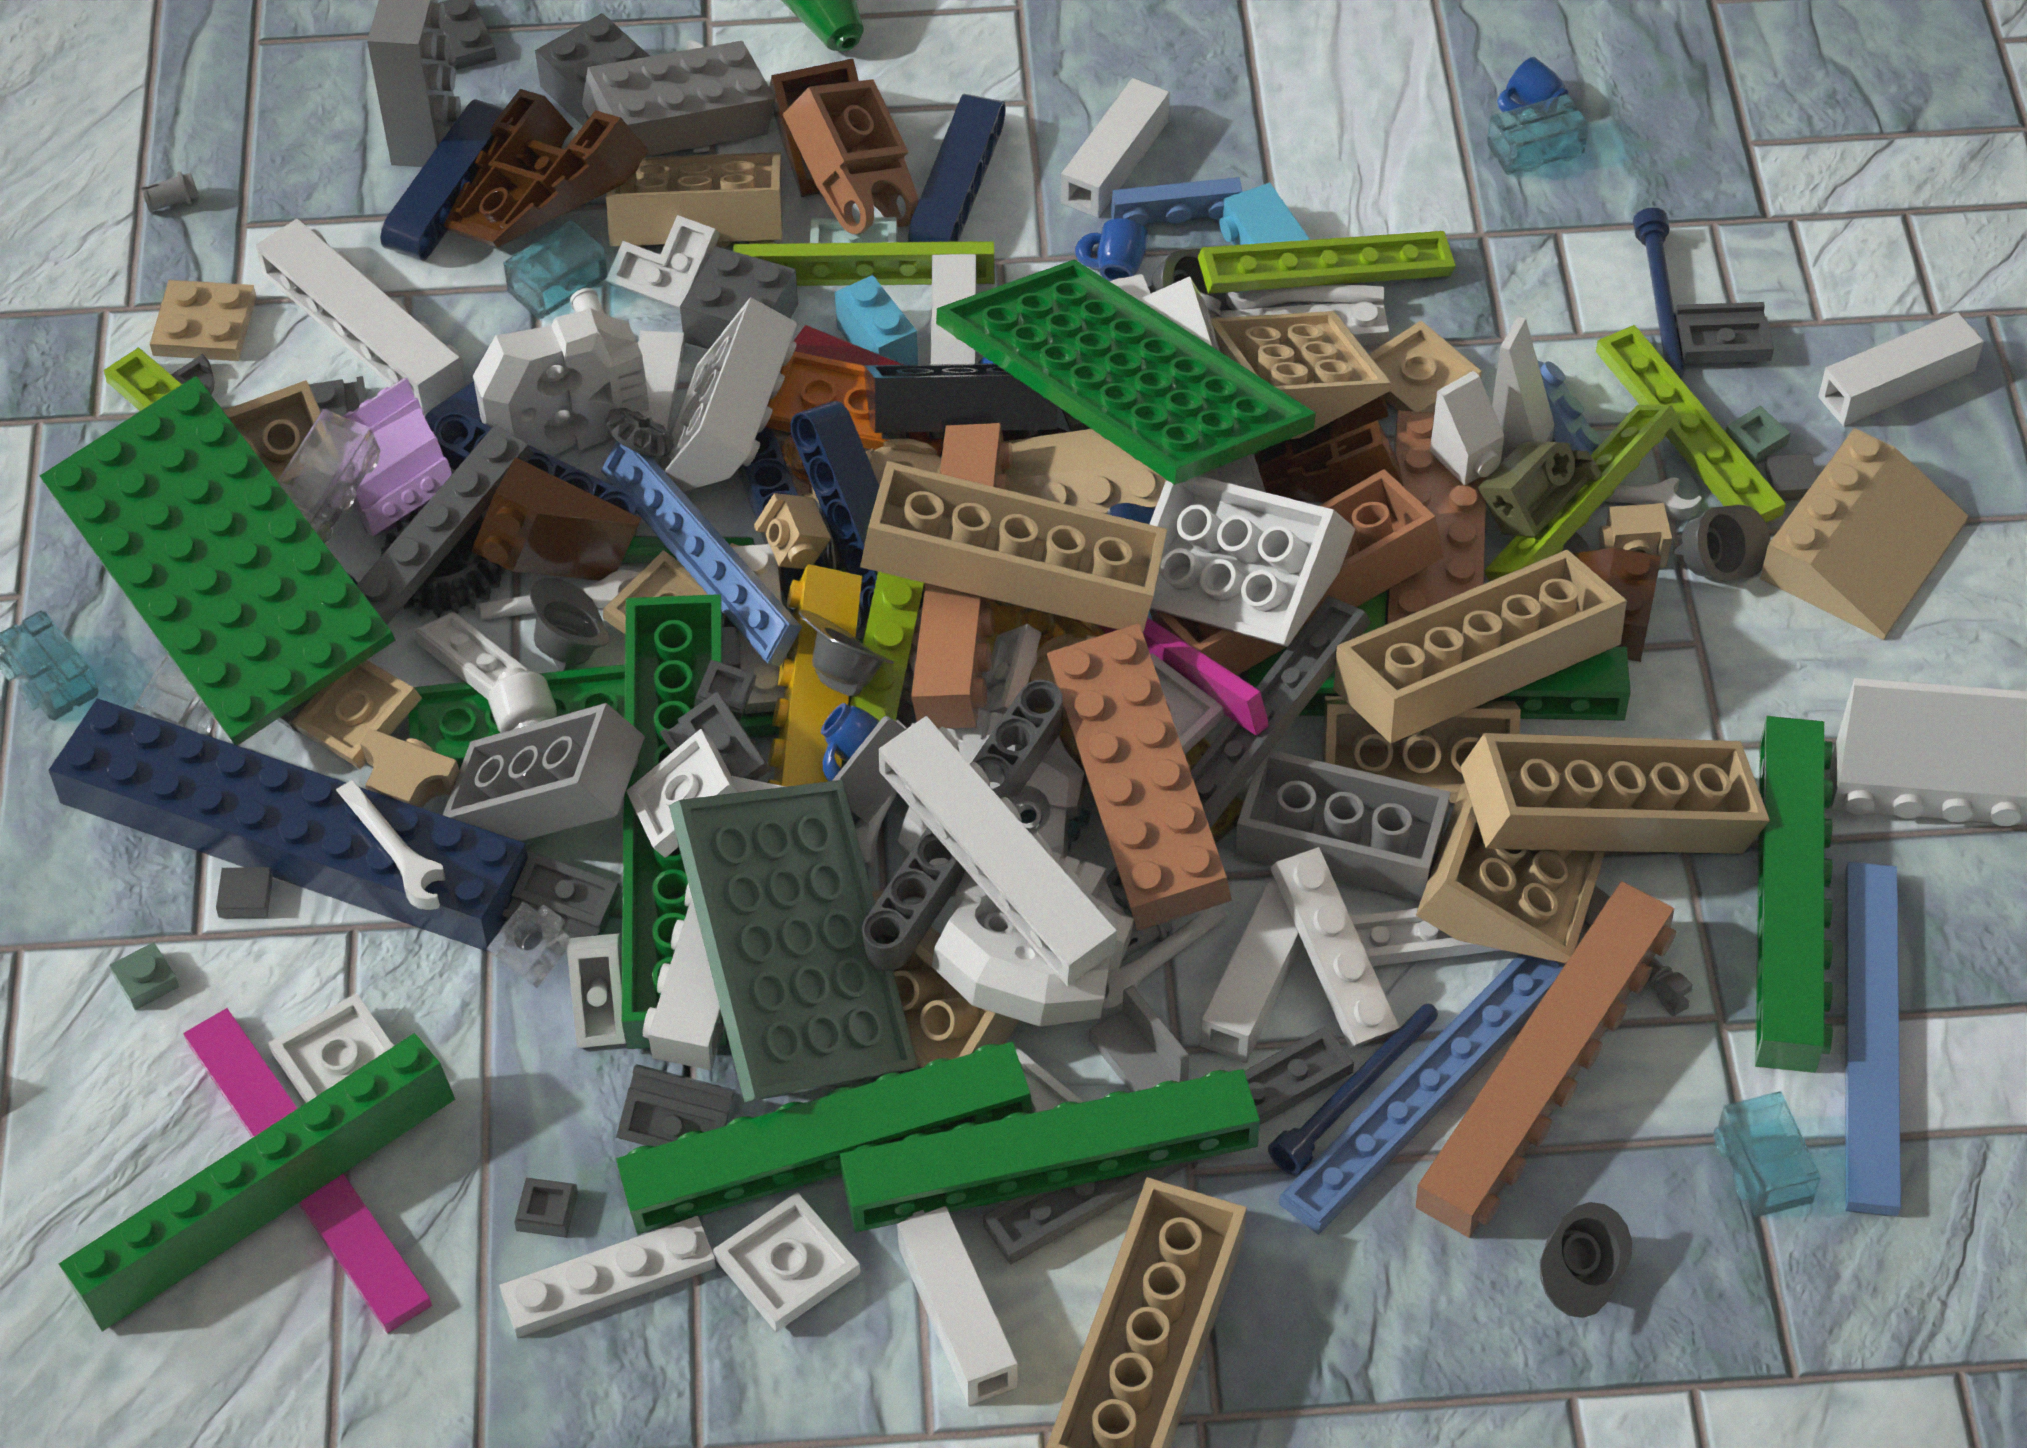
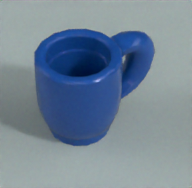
M1530 57L1515 70L1509 79L1506 89L1500 93L1497 103L1500 111L1509 117L1524 118L1534 113L1551 117L1562 107L1569 91L1554 71L1536 57Z
M1124 218L1111 219L1104 223L1101 233H1089L1077 242L1075 246L1076 258L1086 267L1100 269V275L1108 281L1134 276L1138 272L1145 255L1149 237L1148 231L1143 225L1133 220ZM1099 244L1097 259H1093L1091 256L1092 248L1094 245Z
M842 703L832 711L821 728V734L825 737L828 744L822 761L823 772L827 781H832L841 770L836 763L835 753L847 763L880 722L861 708Z

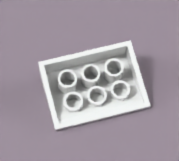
M752 297L749 298L696 365L670 432L674 438V446L669 455L661 456L658 465L682 492L729 479L742 464L747 467L751 464L760 447V442L755 440L757 432H762L772 414L773 409L767 406L769 399H773L777 395L785 378L783 374L779 373L780 369L789 362L795 351L797 343L791 339L797 322Z
M1196 476L1176 485L1166 480L1149 524L1167 529L1150 609L1288 647L1339 574L1356 528L1333 509L1202 476Z
M1854 678L1832 754L1830 766V780L1833 783L1831 810L1846 811L1857 815L1871 813L1896 815L1907 819L1921 817L1946 819L1950 822L1971 821L1995 823L1999 826H2026L2027 691Z

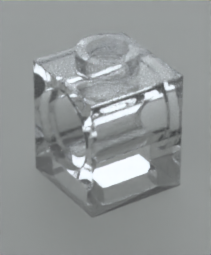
M523 901L487 947V950L499 962L535 988H538L568 948L570 937L561 929L566 921L543 904L536 911ZM535 932L543 933L542 940L536 948L524 950V943L529 935Z

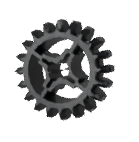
M411 512L410 522L416 517V513ZM483 515L478 518L403 606L404 609L415 606V610L420 616L429 610H433V613L439 619L443 611L451 610L459 614L460 608L464 606L475 610L477 599L490 600L491 589L500 588L501 575L505 573V568L490 562L480 555H476L471 563L468 559L473 553L471 550L484 521ZM397 521L395 532L386 534V546L381 548L382 553L380 557L410 522Z

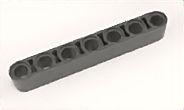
M1044 679L1027 683L1018 693L972 762L977 763L983 769L990 782L1000 784V786L992 789L1000 799L1006 797L1012 803L1015 802L1060 735L1064 726L1062 692L1059 687L1053 682ZM1038 708L1050 709L1049 712L1041 714L1032 712ZM1012 745L1025 746V748L1020 751H1011L1007 749ZM928 827L881 894L862 925L866 957L869 963L876 969L894 971L908 961L965 874L966 870ZM936 858L949 860L948 863L940 866L929 864L931 860ZM917 896L923 898L920 903L914 905L903 903L909 897ZM887 935L897 938L890 944L876 942L878 938Z

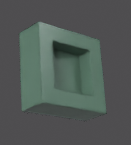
M1758 406L1726 427L1727 435L1754 465L1788 445L1791 434L1762 406Z
M154 942L109 965L115 980L134 1010L179 988L174 972Z

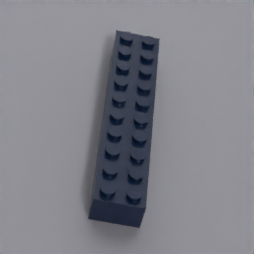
M98 698L48 770L60 804L242 867H270L272 875L276 879L487 952L506 922V919L502 916L503 911L509 907L513 898L511 894L528 859L526 844L359 787L408 847L422 857L440 863L443 866L445 880L431 882L424 889L430 894L438 895L439 908L432 910L419 909L413 906L407 899L402 875L392 857L336 791L337 788L346 784V782Z

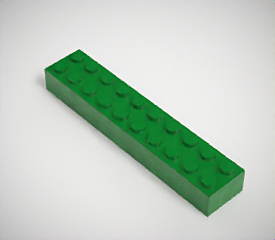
M721 594L626 598L624 719L645 736L638 755L637 766L632 772L626 790L672 753L659 732L665 728L667 731L679 723L677 719L694 708L696 695L710 661L714 660L723 663V627H725ZM625 792L623 813L621 1022L627 1049L650 1048L649 1038L643 1037L645 1017L650 1007L657 1008L661 993L657 992L659 973L664 963L671 964L675 951L671 948L673 929L677 920H685L688 906H685L688 880L680 848L678 847L664 858L652 847L627 792ZM724 1029L720 1045H727L726 1029Z

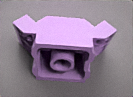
M403 378L391 387H385L378 392L376 397L365 400L359 405V408L353 412H347L341 416L338 422L327 428L342 461V464L338 465L341 480L365 532L371 536H375L381 531L395 528L397 521L410 519L411 512L418 514L452 475L448 460L443 457L438 439L433 431H431L424 417L418 398L414 397L408 378Z

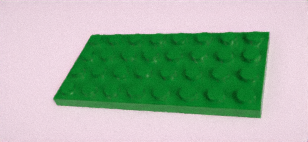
M1075 259L937 308L936 324L1174 485L1186 482L1198 475L1221 468L1228 463L1255 454L1260 450L1290 440L1297 435L1314 429L1316 412Z
M194 376L39 475L46 488L234 745L238 746L396 641L392 631L197 376Z

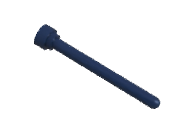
M1646 208L1639 211L1633 218L1635 236L1646 246L1664 360L1681 379L1684 376V366L1663 246L1670 231L1667 213L1660 208Z
M1432 1004L1422 1005L1300 1129L1292 1128L1290 1131H1282L1268 1145V1153L1273 1162L1286 1173L1298 1175L1312 1161V1152L1315 1150L1314 1143L1437 1019V1008Z

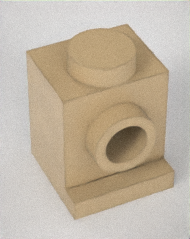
M774 493L754 524L756 532L765 533L779 567L805 569L807 564L814 565L831 539L815 500L811 497Z
M1664 503L1609 507L1606 526H1600L1599 528L1600 550L1619 548L1661 556L1659 568L1667 567L1672 535Z

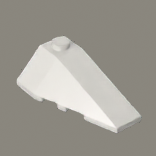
M1517 316L1500 347L1492 403L1494 412L1505 435L1501 463L1523 442H1552L1555 426L1527 320L1520 316Z

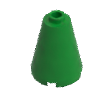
M781 0L828 49L844 52L851 50L859 43L864 27L856 0Z

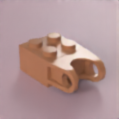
M874 79L808 87L783 113V116L817 188L840 225L851 234L864 233L873 225L875 206L883 217H897V227L909 226L919 202L904 159L909 152ZM899 195L904 199L906 206L903 217L896 203ZM854 203H856L860 211L859 224L855 222L852 215Z

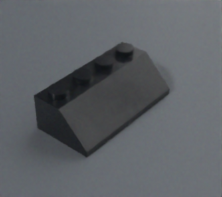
M995 363L864 365L870 427L875 433H882V439H908L909 432H927V438L944 439L947 425L1000 423L1002 430H1017V436L1019 437L1044 436V430L1056 429L1057 405L1042 397L1041 394L1014 378Z

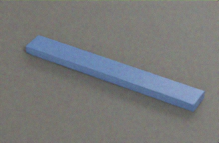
M616 440L601 472L613 486L626 491L633 497L636 502V512L703 590L708 595L721 594L723 613L767 664L781 666L802 626L652 457L639 454Z
M1848 862L1845 870V1211L1898 1216L1901 1209L1897 866Z
M1518 954L1280 1195L1279 1205L1319 1235L1528 1021L1566 963Z

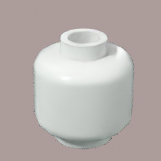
M523 668L509 669L499 675L498 682L492 686L488 693V703L500 733L557 716L556 704L547 680L537 672H525Z

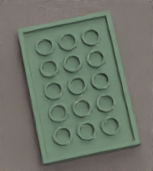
M843 780L682 799L669 805L744 1103L879 1078L888 1073H904L918 1068L893 971L876 969L869 963L866 957L862 925L875 902ZM884 936L876 940L877 943L886 944Z

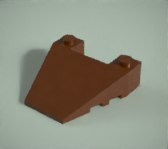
M519 89L495 120L490 130L494 139L487 153L480 151L474 162L479 167V170L472 184L469 182L464 183L443 226L450 232L498 248L625 184L628 178L636 173L641 161L648 154L649 150L621 117L597 110L592 113L565 149H561L564 140L574 128L546 96Z
M1384 394L1301 438L1286 440L1255 453V460L1266 493L1297 501L1326 502L1383 469L1404 486L1399 462L1379 423L1381 419L1389 416Z

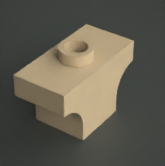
M368 728L360 743L367 763L373 767L372 773L365 784L367 790L423 808L429 800L436 796L451 795L460 771L456 760L433 752L430 746L417 739L408 738L405 742Z

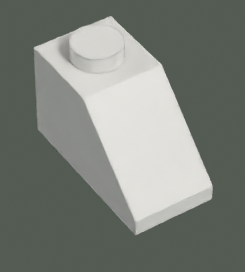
M1472 371L1437 391L1430 452L1464 486L1479 477L1489 476L1501 463L1505 435L1480 376L1475 371Z
M619 933L569 938L567 956L577 1048L625 1044L621 1022L622 957Z

